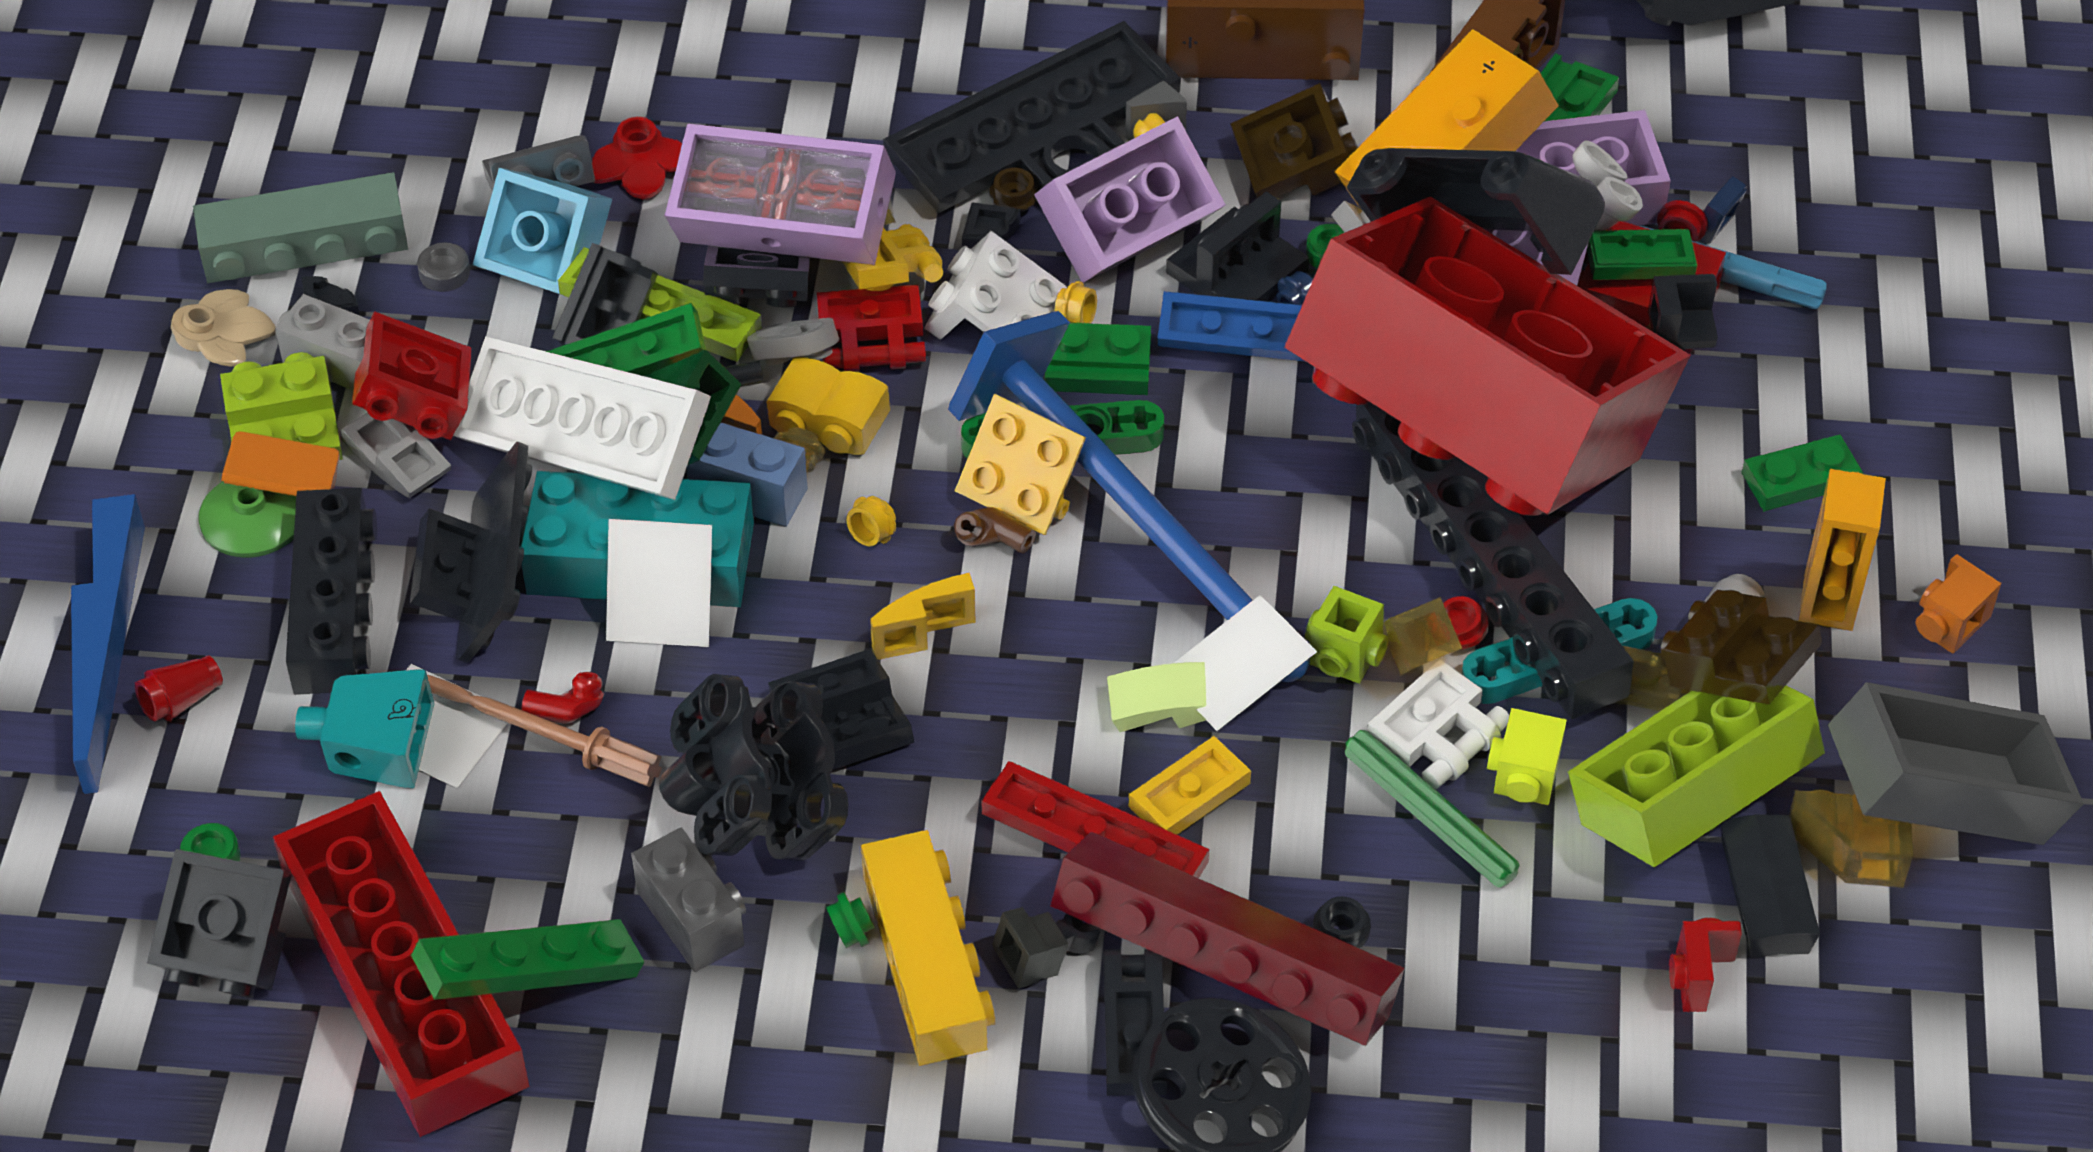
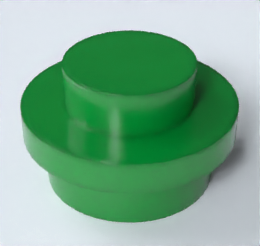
M845 891L838 894L837 898L839 901L826 908L844 946L847 949L857 943L861 947L870 944L866 932L874 929L875 926L861 897L850 901Z

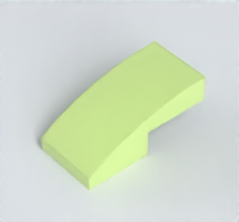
M1205 662L1163 664L1130 670L1107 677L1112 722L1119 732L1170 717L1173 718L1179 728L1206 721L1196 710L1206 706Z

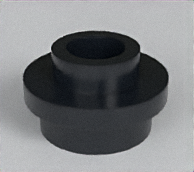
M1339 896L1329 899L1317 910L1313 919V928L1357 948H1361L1370 936L1371 920L1366 910L1358 901L1350 897ZM1337 925H1344L1348 927L1349 930H1338L1333 927Z

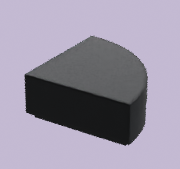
M971 202L962 235V247L966 246L972 249L990 231L1006 241L1014 234L1020 224V209Z
M302 277L305 295L360 316L357 300L349 289H343L328 283V279L324 277Z

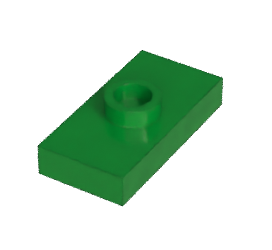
M1689 229L1594 230L1587 246V255L1593 280L1653 279L1654 276L1695 275L1697 270V262Z

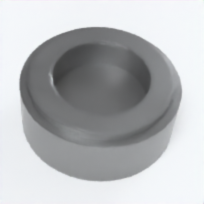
M453 243L431 245L421 252L417 260L419 277L422 284L433 291L446 292L461 287L470 275L467 253L463 248Z

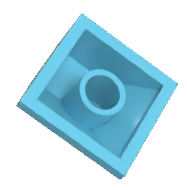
M499 168L473 265L560 294L558 279L583 247L590 249L592 243L600 245L612 198L566 183Z

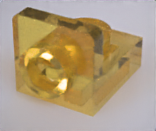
M1623 646L1634 660L1629 697L1616 703L1661 711L1677 701L1680 693L1687 694L1692 691L1670 687L1666 664L1662 660L1661 653Z

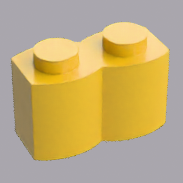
M794 357L767 399L769 425L781 435L790 439L818 440L835 453L863 455L890 412L888 386L880 380L863 373L853 371L840 372L833 366L816 359Z

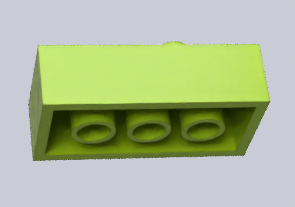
M1787 685L1770 705L1691 691L1569 770L1568 774L1581 825L1647 864L1656 867L1824 755L1825 750L1814 699Z

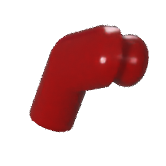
M580 672L572 680L573 688L561 695L528 689L523 698L522 711L551 722L572 723L600 706L604 697V693L600 691L602 679L593 672Z

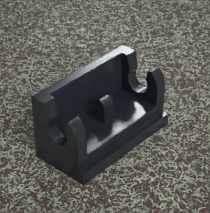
M592 243L552 338L562 345H567L638 321L658 273L642 266L641 262Z

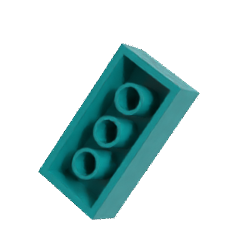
M537 471L521 546L524 548L522 570L527 595L607 599L609 519L712 525L710 606L741 607L754 527L750 483L682 479L677 496L673 500L581 473Z

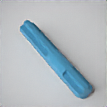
M1725 251L1726 256L1721 281L1811 309H1818L1821 306L1827 288L1825 281Z

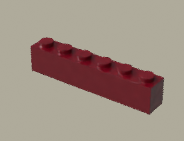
M1090 832L1063 857L1050 905L1055 909L1364 1046L1370 1042L1389 1018L1405 968L1094 832Z

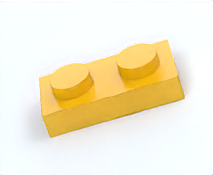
M1213 736L1129 794V808L1140 819L1178 835L1248 786L1251 782V770Z

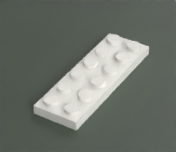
M485 336L469 382L468 408L453 436L507 453L515 442L518 441L528 445V459L675 500L711 396L695 389Z

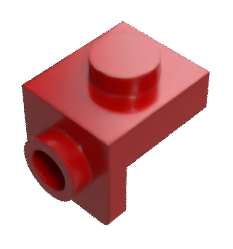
M1710 917L1696 921H1683L1676 954H1671L1669 961L1670 985L1672 989H1680L1683 1012L1707 1011L1714 983L1712 962L1735 961L1742 936L1741 923L1739 921H1721L1720 919Z

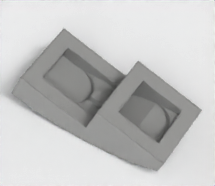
M365 413L342 429L341 440L377 476L408 498H411L451 470V464L427 438L420 435L417 429L410 432L402 422L394 419L379 421Z

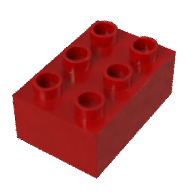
M1428 197L1330 239L1284 347L1316 367L1312 374V379L1316 386L1324 393L1349 404L1361 405L1371 402L1401 421L1398 434L1409 447L1435 459L1447 460L1454 457L1461 459L1488 477L1485 489L1494 501L1513 512L1529 516L1540 515L1543 512L1548 515L1639 461L1691 356L1562 276L1549 274L1544 265L1432 197Z

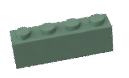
M394 172L193 205L198 248L207 283L409 250Z

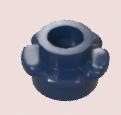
M1302 271L1295 272L1291 277L1281 278L1278 281V303L1303 305L1313 279Z

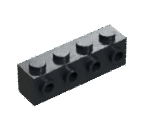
M362 487L297 491L285 661L294 695L331 693L334 681L340 676L361 674V669H370L371 666L370 641L368 636H363V627L373 623L371 593H365L366 583H374L375 581L374 554L372 550H367L368 541L377 540V518L375 509H366Z

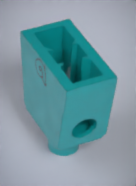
M417 669L340 676L334 681L328 707L300 706L298 708L295 719L297 739L319 740L328 769L335 774L404 788H415L435 704L426 670Z

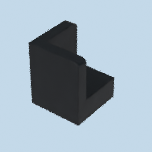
M1715 275L1654 276L1648 306L1651 331L1680 349L1714 348L1718 340L1712 311L1717 288Z

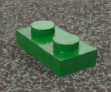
M1839 434L1744 459L1741 473L1764 512L1824 496L1830 469L1859 472L1862 474L1863 471Z

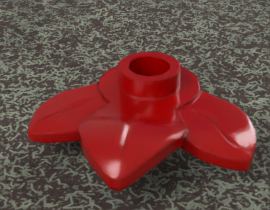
M631 117L625 119L619 124L614 134L613 142L598 149L592 158L595 176L594 183L621 180L623 188L631 196L649 199L663 189L666 171H676L682 143L679 140L663 137L660 130L648 118Z

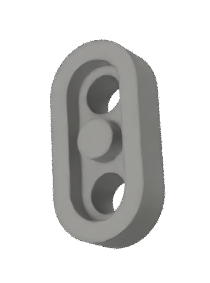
M821 318L775 324L754 332L747 337V341L754 360H765L767 366H773L787 362L797 356L816 360L825 358L832 354L831 346L839 341V336L833 319Z

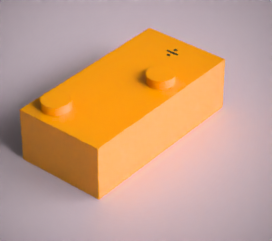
M1472 29L1348 157L1335 173L1344 186L1347 187L1361 159L1367 153L1376 149L1413 148L1516 151L1559 105L1537 69Z

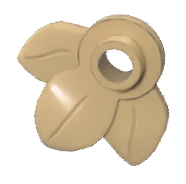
M232 289L208 293L201 299L199 304L186 305L177 309L171 321V330L181 347L190 351L202 352L207 360L231 367L246 362L244 345L274 336L276 326L264 312L248 306L249 295L247 293Z

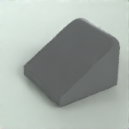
M1165 81L1154 85L1126 102L1125 138L1129 141L1134 139L1133 130L1139 119L1145 120L1150 113L1158 114L1165 122L1178 116L1186 131L1187 102L1182 95Z

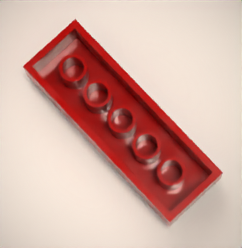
M380 791L273 836L281 869L292 873L289 888L419 1137L529 1087L522 1049L492 994L434 1000L411 954L419 939L459 934Z

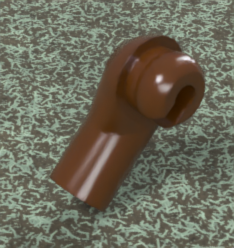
M994 507L963 512L954 522V532L958 540L969 546H979L1001 541L1024 554L1030 549L1036 537L1035 530Z

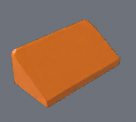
M238 431L232 439L221 481H224L226 484L293 496L297 495V491L334 489L340 453L336 448Z

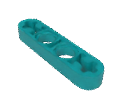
M1627 598L1594 609L1629 655L1645 650L1654 641L1658 616L1655 609L1649 603L1641 599ZM1623 621H1629L1630 624L1622 626ZM1641 625V629H1635L1634 626ZM1513 638L1475 650L1468 654L1463 661L1462 675L1482 689L1481 703L1483 704L1496 703L1543 686L1536 669L1525 665L1518 658L1513 646ZM1507 661L1509 665L1504 667L1505 662ZM1483 671L1487 677L1496 676L1495 680L1489 681L1484 675L1476 677L1477 672Z

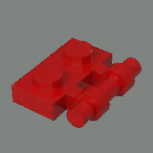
M918 285L892 286L883 291L853 289L816 292L818 318L833 319L839 336L837 343L841 342L842 348L832 349V354L822 358V362L836 369L844 368V371L860 372V367L890 365V370L906 369L907 363L926 362L925 342L904 343V337L923 336ZM888 340V344L858 347L857 341Z

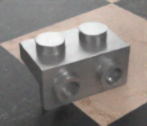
M583 135L482 160L485 178L492 191L499 168L573 186L595 181L589 144Z

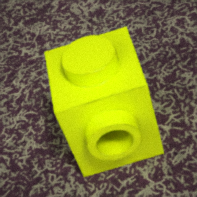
M1511 708L1504 738L1493 737L1487 763L1488 770L1497 771L1494 794L1508 796L1519 802H1535L1549 805L1562 749L1566 719Z

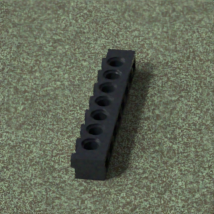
M1371 402L1356 405V420L1352 422V432L1357 445L1362 450L1369 451L1378 463L1379 471L1385 482L1389 485L1394 484L1403 496L1410 515L1414 519L1422 521L1430 532L1437 551L1442 555L1447 554L1458 569L1459 577L1465 588L1469 591H1475L1484 603L1487 615L1493 625L1502 627L1509 638H1513V646L1518 658L1525 665L1530 664L1532 668L1536 669L1548 698L1552 702H1559L1571 720L1629 697L1634 660L1521 515L1501 506L1489 496L1485 489L1488 477L1457 457L1442 460L1431 458L1415 451L1404 443L1398 434L1401 421Z

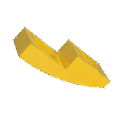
M970 572L936 581L898 598L870 619L872 651L877 659L880 660L928 650L927 632L976 623L975 588Z

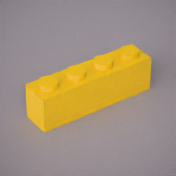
M928 830L861 844L863 879L919 1066L986 1051L987 1027L996 1023L993 1004L987 990L978 992L974 978L980 977L979 961L974 944H963L960 930L966 928L958 895L949 897L945 884L951 883V875L945 851L943 849L934 851Z

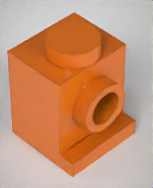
M1956 554L1949 562L1944 581L1935 579L1927 587L1920 599L1919 605L1924 609L1915 621L1919 633L1927 640L1936 642L1954 654L1992 616L2001 583Z

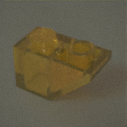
M1795 790L1789 816L1795 839L1845 883L1904 887L1913 858L1912 823L1865 816L1857 802L1856 795L1832 793L1827 790Z

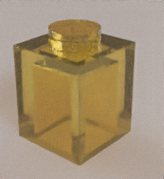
M1441 597L1393 616L1383 624V634L1389 637L1388 646L1401 675L1445 658L1462 649Z

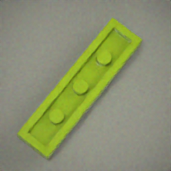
M583 247L558 279L559 293L561 295L570 297L588 254V248ZM659 275L639 319L641 320L692 303L698 311L706 350L738 362L749 347L747 337L762 329L760 313L715 296L704 295L702 291Z

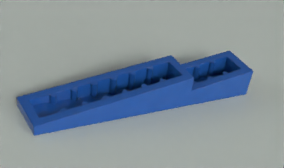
M136 494L92 499L93 583L71 586L73 763L84 794L96 793L99 790L144 538L145 525Z

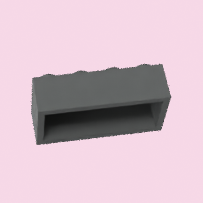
M1866 682L1828 724L1838 754L1855 792L1857 802L1865 816L2044 845L2084 805L2045 715Z

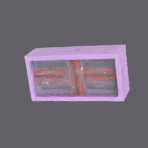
M687 124L665 217L679 242L875 265L896 172L884 145Z

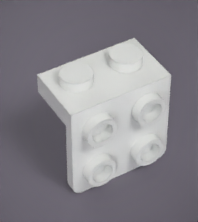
M990 231L972 249L963 246L952 259L947 271L953 275L949 282L945 281L940 285L930 299L928 306L934 310L924 328L941 340L964 318L982 331H988L1055 312L1057 295L1062 288L1067 287Z

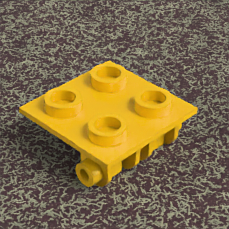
M994 394L955 492L986 507L999 509L1036 532L1046 535L1052 519L1055 517L1061 520L1068 512L1070 502L1063 498V493L1086 437Z

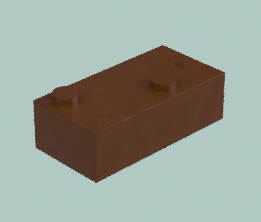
M1167 0L1165 63L1180 78L1359 80L1365 10L1364 0Z

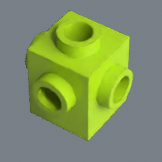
M1333 586L1320 609H1316L1311 615L1306 627L1305 640L1310 641V645L1317 651L1310 657V665L1319 668L1325 674L1332 677H1343L1360 684L1371 665L1377 667L1381 663L1388 647L1389 637L1383 634L1384 604Z

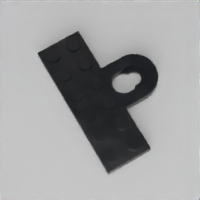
M1122 21L884 138L883 145L891 162L938 213L990 188L994 183L995 176L1007 168H1021L1029 172L1039 191L1053 179L1069 172V170L1062 169L1055 164L1053 158L1057 154L1068 149H1081L1088 151L1097 158L1124 144L1125 142L1114 132L1111 126L1126 119V102L1162 81H1165L1179 93L1181 78L1125 21Z

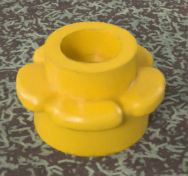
M1076 281L1059 291L1055 301V312L1059 311L1070 323H1092L1097 309V293L1095 289L1084 287L1083 282Z
M876 496L859 497L847 514L846 522L848 529L855 540L862 545L874 546L878 542L885 544L890 541L891 535L896 531L894 510L886 501Z

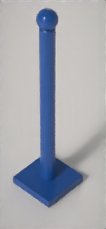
M1059 311L984 331L949 403L948 410L955 418L961 421L986 413L993 395L997 394L1016 404L1022 402L1028 410L1086 437L1077 462L1227 620L1253 601L1043 379L1070 322ZM1310 658L1281 681L1294 682L1303 677L1309 668Z

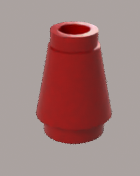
M207 655L201 659L197 658L147 670L144 678L135 682V692L142 710L150 720L156 722L164 718L167 721H171L215 688L223 684V677L216 661Z

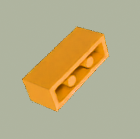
M1830 469L1805 569L1798 621L1853 631L1880 529L1886 478L1865 475L1859 472Z

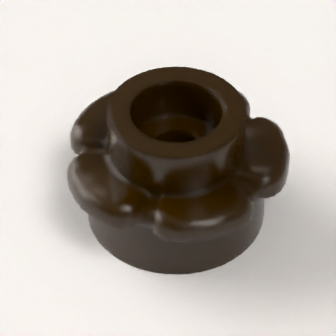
M1007 168L1000 171L995 176L994 183L989 189V195L994 199V205L1019 208L1020 212L1030 209L1035 204L1034 198L1036 197L1034 194L1038 192V186L1034 183L1032 175L1021 168Z

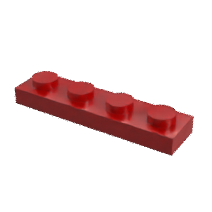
M1011 761L1007 762L982 800L983 815L1068 853L1090 832H1094L1197 878L1200 877L1209 863L1210 849Z

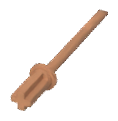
M427 675L433 694L455 702L471 704L477 710L494 718L583 752L582 763L586 769L595 770L599 767L647 787H650L654 777L658 778L661 773L662 767L659 766L662 756L610 736L607 728L598 727L590 736H586L497 700L474 696L471 692L456 684Z

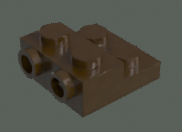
M1320 83L1230 123L1254 192L1258 198L1266 191L1277 198L1306 184L1314 196L1341 184L1342 181L1335 171L1358 148L1351 132L1342 134L1341 128L1349 125V122L1338 97L1329 101Z
M1717 589L1707 601L1696 600L1692 604L1688 615V622L1680 631L1669 630L1665 634L1661 644V657L1666 664L1670 687L1770 705L1822 644L1819 624L1796 621L1789 617L1769 616L1766 597L1742 594L1736 590Z

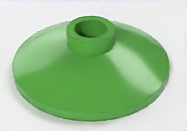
M223 481L207 494L201 504L199 525L203 537L216 550L234 557L250 558L273 553L294 539L296 496L226 484Z

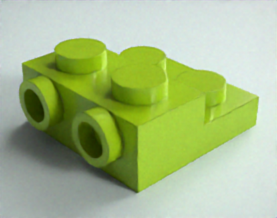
M298 352L289 355L284 360V363L261 366L256 362H242L236 365L232 372L220 374L231 442L236 432L243 431L336 448L340 453L339 460H343L332 390L324 356L313 357L308 353Z

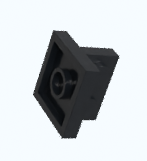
M1266 191L1250 205L1245 204L1239 209L1234 206L1167 258L1166 273L1197 295L1270 302L1279 293L1278 281L1281 278L1291 277L1297 271L1308 272L1309 256L1279 237L1282 201Z

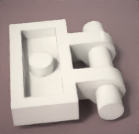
M1439 659L1368 722L1367 731L1409 767L1422 755L1430 759L1433 763L1422 772V778L1434 789H1438L1447 780L1454 781L1458 779L1468 769V761L1480 750L1488 751L1491 748L1494 736L1501 738L1500 732L1507 726L1509 714L1500 706L1494 707L1486 715L1475 707L1481 703L1482 689ZM1456 725L1465 734L1452 744L1443 736Z

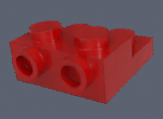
M374 311L366 327L363 359L355 372L352 405L365 409L373 419L379 421L394 419L413 426L425 438L436 439L443 437L451 440L468 408L472 347Z

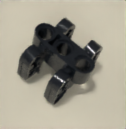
M712 674L678 705L671 719L670 736L673 747L678 752L684 754L662 774L659 780V790L663 799L671 808L677 812L696 816L694 840L701 853L733 856L766 828V845L769 853L775 859L804 861L810 858L842 829L848 816V796L840 783H834L831 780L830 773L835 763L834 743L826 725L821 720L823 701L820 690L815 684L792 681L781 683L756 707H752L748 687H745L741 678L733 675ZM799 698V711L796 717V702ZM824 797L825 808L821 818V802Z

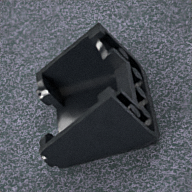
M1413 148L1376 149L1367 153L1361 159L1359 166L1346 187L1370 221L1432 197L1483 229L1533 231L1530 240L1538 252H1543L1540 261L1549 274L1572 275L1605 208L1603 196L1590 180L1517 151Z

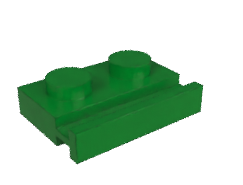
M1555 53L1540 73L1559 105L1545 121L1600 115L1618 91L1619 77L1575 61L1572 65L1563 62L1562 55Z
M1070 323L1045 372V382L1055 392L1148 395L1151 326Z

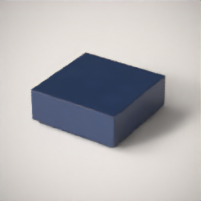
M1734 176L1719 190L1704 210L1708 220V228L1700 241L1706 245L1708 242L1711 243L1734 217L1747 191V185Z

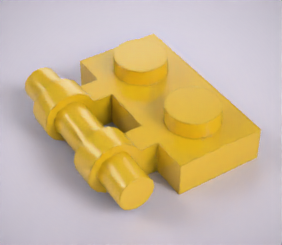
M904 224L898 229L886 231L883 227L875 265L842 261L858 288L870 291H883L891 288L893 284L909 282V272H915L918 277L929 282H936L943 276L941 256L934 247L930 246L929 239L923 231L910 224Z

